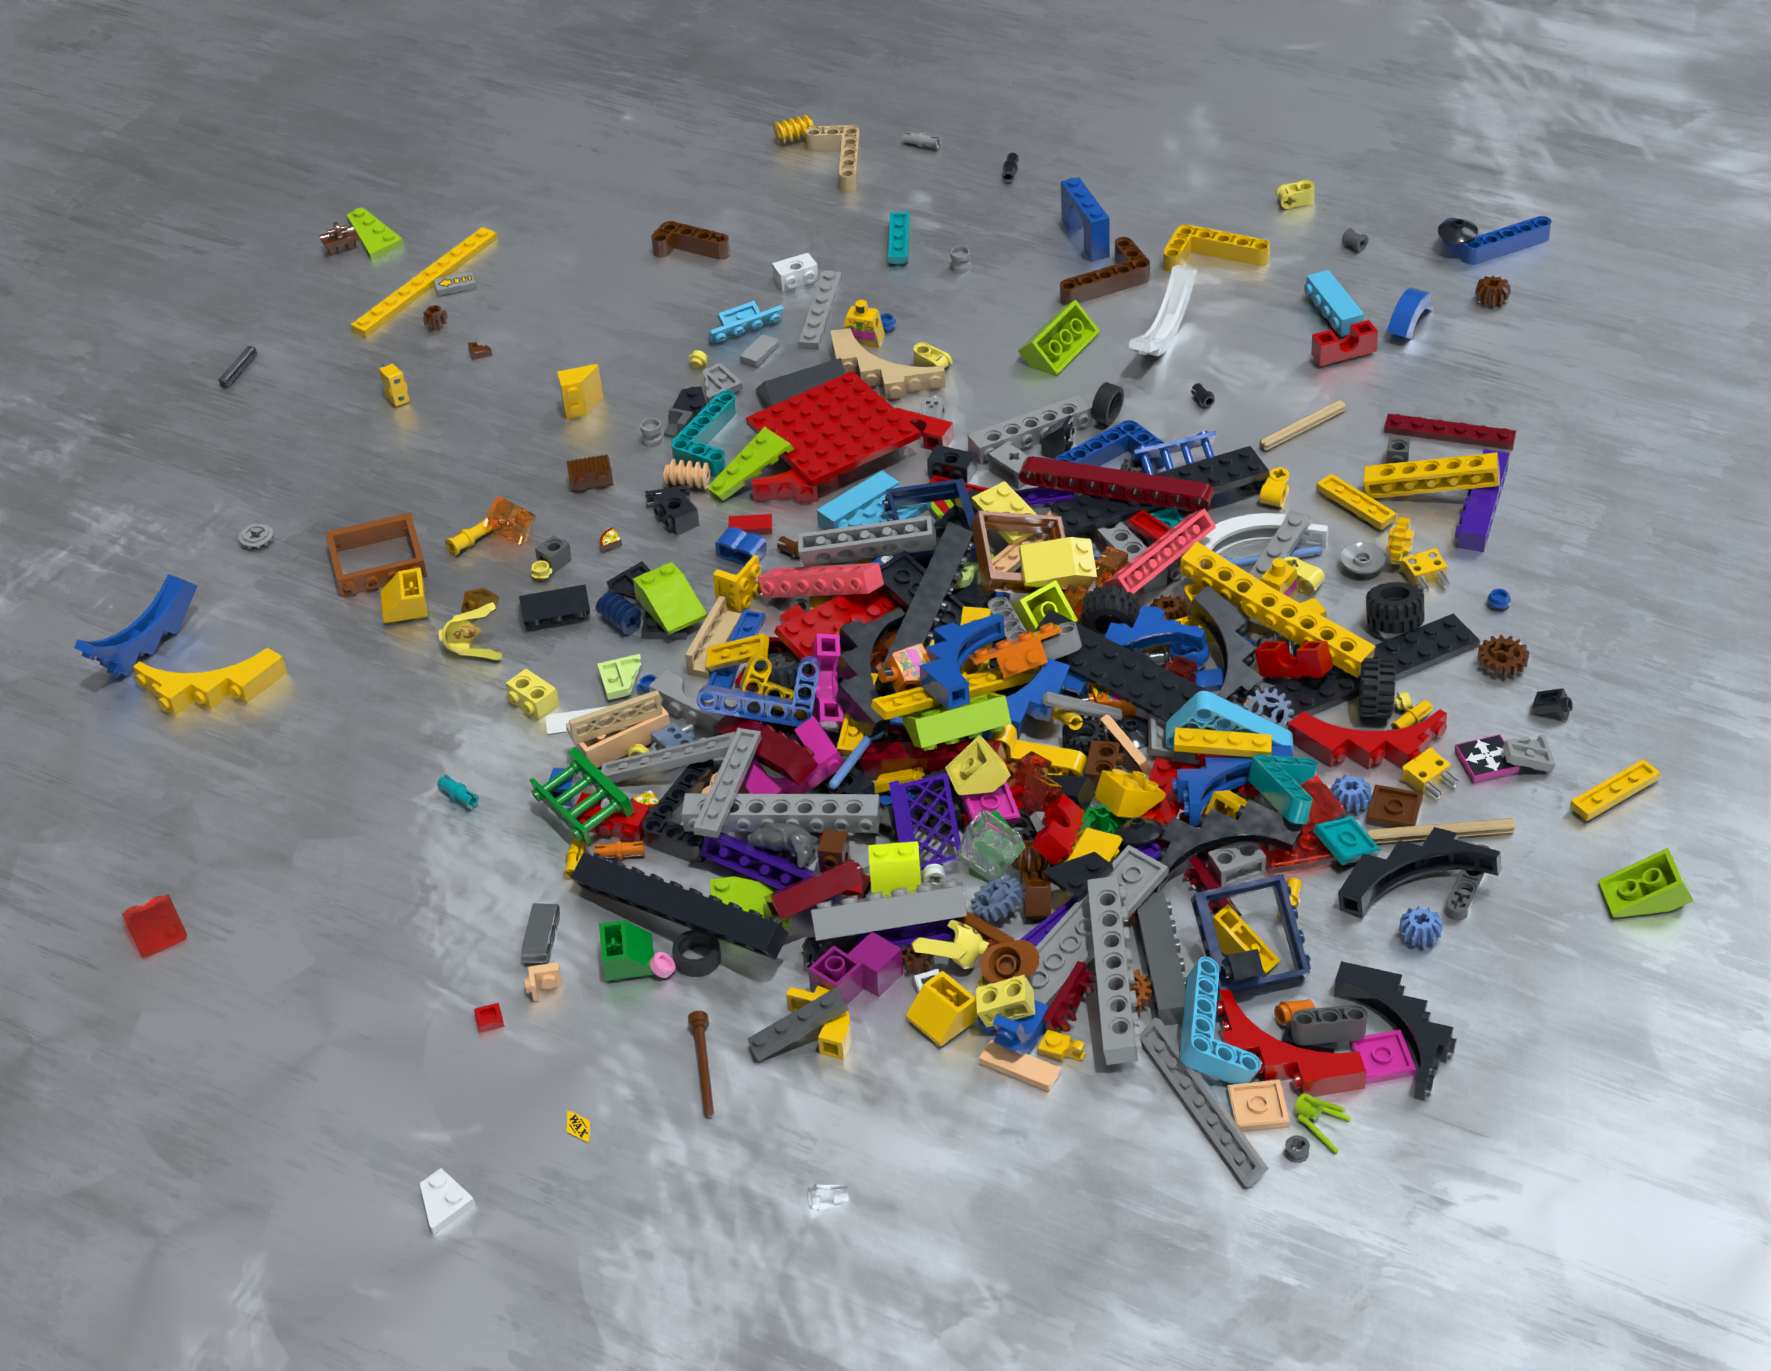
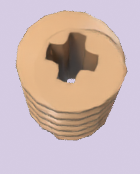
M672 459L671 463L666 464L664 468V484H672L673 486H678L679 484L680 486L688 485L689 488L696 486L698 489L704 487L707 490L710 484L709 465L705 462L703 468H701L700 462H696L695 467H693L692 461H688L687 466H685L684 460H680L679 464L676 465V460Z

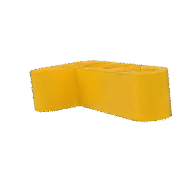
M758 653L751 656L740 682L741 691H746L748 683L755 682L757 683V689L752 693L768 695L770 691L777 690L779 691L778 697L793 699L794 695L793 690L767 681L772 665L765 655ZM759 660L766 662V666L762 671L754 670V665ZM781 706L772 707L774 709L784 712V709ZM797 710L794 713L796 717L802 719L807 717V712L804 710Z
M1011 724L1005 725L1004 730L994 732L991 741H1002L1008 764L1015 762L1016 768L1021 767L1024 774L1037 776L1039 771L1052 774L1063 772V775L1082 776L1087 762L1085 754L1077 750L1017 740V730Z

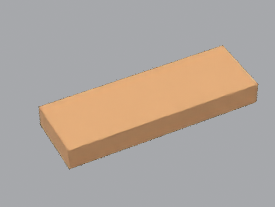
M1106 714L1102 717L1101 721L1106 730L1117 743H1120V747L1142 773L1150 774L1152 768L1138 748L1110 715Z
M993 1040L989 1042L979 1057V1064L1048 1092L1061 1074L1060 1067L1026 1053L1018 1054L998 1046Z

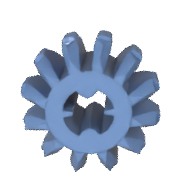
M1344 774L1342 779L1336 778L1330 788L1332 805L1336 806L1338 811L1345 810L1347 814L1350 811L1358 814L1359 810H1366L1372 798L1370 783L1365 782L1364 777L1356 778L1355 774L1352 777Z
M1418 905L1416 910L1408 908V911L1402 914L1399 932L1403 936L1404 943L1411 942L1412 947L1421 945L1424 949L1426 944L1434 946L1436 941H1440L1443 922L1439 918L1438 912H1431L1429 907L1425 910L1421 909Z

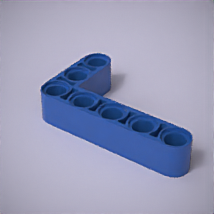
M1538 216L1479 235L1468 243L1455 244L1445 240L1443 242L1465 263L1476 265L1547 242L1550 239L1552 220L1546 216Z
M1126 420L1054 459L1101 466L1127 451L1133 454V451L1139 446L1147 445L1149 447L1164 442L1137 422ZM1161 456L1149 458L1154 461L1156 469L1165 467Z
M806 656L800 660L793 699L706 685L699 690L696 702L701 710L799 727L812 717L820 664L813 656ZM806 664H811L816 670L813 673H805L802 667ZM802 687H808L812 693L808 696H802L798 690ZM706 693L711 694L714 701L706 703L702 700L701 696ZM732 697L737 701V705L734 707L727 706L725 700ZM750 702H758L761 708L753 711L748 707V704ZM781 706L784 712L776 715L772 712L771 708ZM797 710H804L807 712V717L799 719L794 713Z

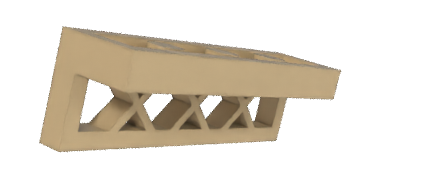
M718 597L685 654L688 675L706 679L710 678L713 671L706 668L707 647L728 642L742 613L727 611L726 597Z
M658 690L571 719L569 723H566L567 732L574 745L663 715L660 694Z

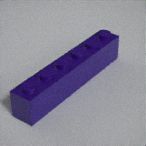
M1483 449L1482 454L1498 453L1500 486L1468 489L1467 497L1469 498L1465 497L1463 505L1465 512L1461 511L1460 525H1457L1455 531V538L1458 539V548L1485 552L1507 475L1510 453Z
M720 832L718 838L706 836L700 852V856L777 889L785 888L818 873L806 867L799 869L798 864L766 850L763 851L759 847H755L723 832ZM840 894L829 899H832L833 903H838Z

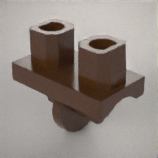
M338 222L333 223L334 229L327 230L328 233L319 235L329 255L337 254L339 252L338 246L344 245L348 250L356 248V241L359 240L353 226L347 227L344 225L339 227Z

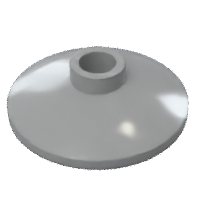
M1359 542L1345 547L1341 552L1340 560L1342 565L1352 572L1369 574L1380 570L1384 566L1386 555L1380 547L1374 544Z

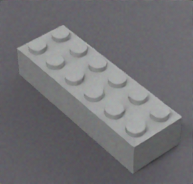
M957 879L942 881L941 886L932 887V883L917 885L916 890L907 891V887L892 889L891 894L883 895L882 891L867 893L866 898L858 899L857 895L843 897L839 903H833L832 899H828L816 904L811 913L817 941L967 916V907L963 883H957Z

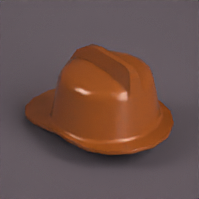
M1026 940L999 943L990 946L984 951L980 959V969L982 975L992 983L1021 975L1030 978L1039 966L1040 956L1037 948Z

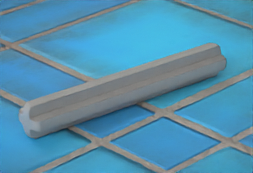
M1049 691L1042 696V703L1046 706L1102 718L1107 714L1115 722L1123 717L1122 710L1119 708Z

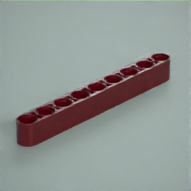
M1029 456L1024 460L1018 474L1019 480L1026 485L1195 512L1204 508L1207 510L1214 494L1212 486L1203 482Z

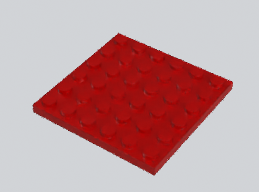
M853 371L746 417V424L756 434L766 427L792 445L794 449L789 453L785 451L780 457L812 487L921 438V431Z

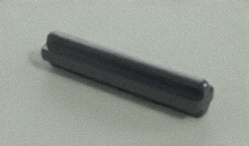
M248 346L219 378L218 381L221 387L228 388L257 355L255 347Z

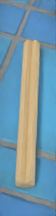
M1338 400L1262 438L1259 441V446L1264 451H1267L1344 412L1346 405L1341 400Z

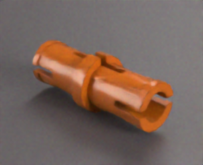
M616 841V843L595 844L594 846L595 853L607 859L617 858V860H623L626 857L645 856L644 841L623 843L622 841Z

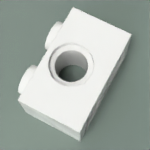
M809 253L772 263L774 281L782 292L819 281L818 265Z

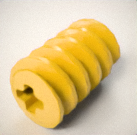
M803 115L802 118L799 116L795 117V120L789 118L788 121L782 120L781 123L776 121L773 124V130L777 143H779V140H782L783 144H786V138H789L791 143L794 136L798 141H800V135H803L806 139V129L814 125L810 116Z

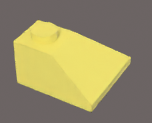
M980 735L945 767L959 795L994 792L1011 776L1003 760Z

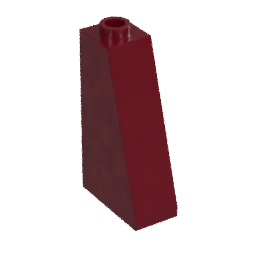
M847 860L766 895L764 898L772 916L778 920H783L862 884L863 880L861 877L864 876V873L858 862L855 863L854 860Z

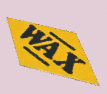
M567 1110L566 1132L589 1143L590 1120Z

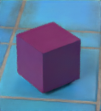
M871 932L848 953L849 956L862 963L865 989L878 997L903 975L902 949L874 932Z
M835 946L831 947L808 968L810 991L814 993L817 986L828 990L837 987L847 1005L865 989L862 963Z

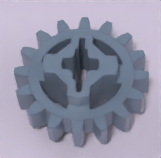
M1266 687L1262 694L1255 690V698L1250 695L1248 696L1250 704H1243L1244 709L1252 712L1258 703V711L1254 714L1288 730L1286 723L1293 720L1288 716L1293 715L1294 710L1288 709L1292 702L1291 700L1284 701L1286 698L1285 693L1278 696L1276 688L1272 693H1269ZM1266 699H1272V700H1275V701H1277V702H1276V703L1267 702ZM1268 709V711L1271 712V718H1268L1264 714L1265 710ZM1282 712H1284L1283 719H1282V721L1278 724V723H1277L1278 716L1281 715Z
M1006 876L1003 880L998 877L996 880L988 881L986 887L981 886V890L974 893L975 898L971 899V908L978 918L985 919L986 922L991 918L997 921L998 918L1007 917V912H1014L1015 906L1021 905L1020 899L1024 898V890L1015 877L1010 879L1009 876Z

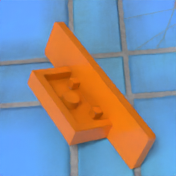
M1048 623L1041 626L1037 632L1031 633V631L1019 634L1016 640L1009 641L1007 639L996 643V647L989 650L987 648L979 649L969 658L976 665L996 657L1002 677L1005 679L1047 663L1048 660L1041 640L1061 633L1062 630L1057 624Z

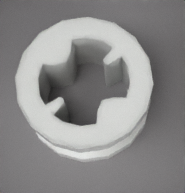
M939 864L927 865L923 869L924 884L932 883V887L941 886L942 881L946 880L943 866Z

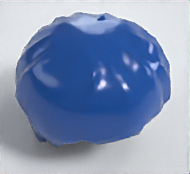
M1207 643L1204 650L1185 644H1170L1169 654L1173 667L1182 673L1200 670L1209 659Z

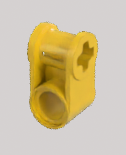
M1277 467L1270 471L1269 478H1267L1260 492L1259 501L1261 504L1283 507L1289 492L1287 484L1289 471L1287 469Z

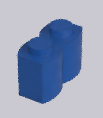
M728 527L715 542L716 555L724 560L736 561L740 565L745 566L754 555L759 556L760 561L766 554V539L757 534H747L742 529L736 527Z

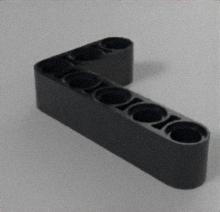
M713 759L706 762L689 764L643 820L642 829L646 846L694 864L701 863L706 859L700 856L705 836L696 835L694 831H684L683 825L680 824L683 821L682 809L685 793H701L704 788L710 785V780L715 774Z

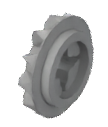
M253 524L245 527L240 532L239 542L243 547H248L250 550L254 547L259 549L261 546H267L268 542L273 541L272 536H274L272 528L266 524Z

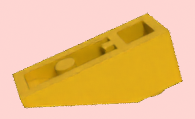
M1228 904L1213 916L1212 921L1222 953L1228 956L1258 949L1264 975L1281 961Z

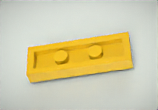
M763 633L707 647L706 668L713 671L747 663L751 656L758 653L768 658L769 636Z

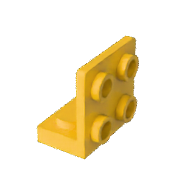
M754 555L737 575L719 569L713 573L716 601L719 596L726 597L727 611L742 613L750 606L753 599L762 592L758 577L761 576L759 556Z

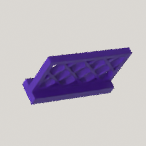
M943 773L902 784L898 780L889 782L899 843L918 842V846H920L919 857L924 850L934 854L929 861L920 863V871H923L930 864L944 866L964 861L948 774ZM944 782L945 787L939 795L930 790L935 783ZM915 788L922 790L916 800L908 797L907 790ZM927 794L936 798L929 808L920 804ZM940 802L948 805V809L943 816L934 811ZM917 807L926 812L920 821L913 819L911 816ZM930 815L939 819L933 829L924 825ZM944 823L952 826V830L947 837L938 833ZM921 828L930 833L923 843L915 839L916 834ZM934 836L943 840L937 851L928 846ZM948 844L955 847L957 852L956 855L948 857L941 853Z

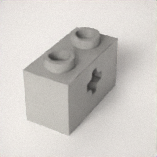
M1008 442L988 454L989 471L1017 489L1026 485L1019 480L1018 474L1024 460L1029 457Z

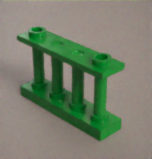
M574 747L567 752L571 759L569 767L543 786L534 778L529 781L533 787L531 793L539 803L543 801L571 829L570 831L577 841L583 840L590 846L593 844L588 835L591 829L615 811L617 813L621 811L627 818L635 811L628 796ZM575 773L577 775L579 773L582 774L583 778L557 798L549 794V792ZM586 787H596V791L570 811H567L562 806ZM606 798L609 800L610 804L582 825L575 819L599 800H605Z

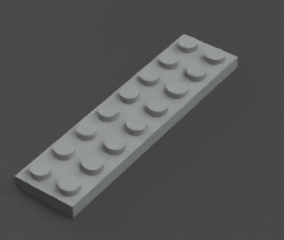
M1128 845L1113 861L1114 870L1107 877L1118 876L1119 885L1125 886L1126 900L1122 901V906H1127L1129 918L1169 874V869L1166 865ZM1089 894L1080 902H1076L1036 946L1040 956L1039 966L1036 972L1027 980L1034 990V1000L1047 1004L1049 1007L1077 961L1084 962L1087 965L1094 957Z

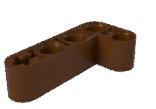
M674 221L664 222L651 236L653 255L660 258L668 256L674 249L719 260L727 259L731 255L728 235Z

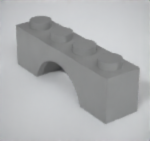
M665 670L649 685V693L658 690L661 705L665 710L689 721L693 725L707 730L709 733L719 736L713 727L725 714L701 710L696 700L686 696L684 678ZM714 699L705 700L704 702L710 703L713 702ZM727 699L725 700L727 706L734 707L737 705Z

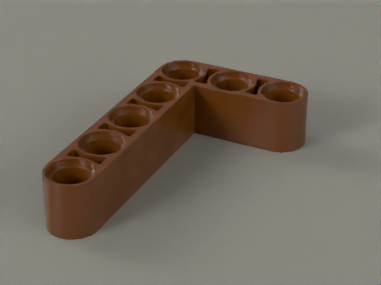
M1119 237L1115 240V260L1118 264L1062 280L1060 282V302L1063 305H1067L1076 299L1078 303H1082L1148 283L1150 281V261L1130 238Z

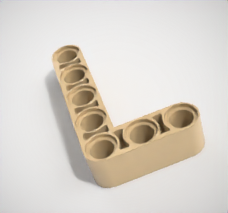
M855 125L812 126L807 128L805 134L808 150L841 151L839 165L840 189L845 193L854 192L858 184L860 158L859 128Z

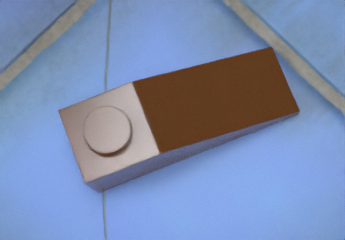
M1043 870L1030 873L1028 871H1020L1021 886L1024 890L1023 907L1025 915L1033 919H1042L1045 916H1050L1051 885L1049 880L1045 878Z

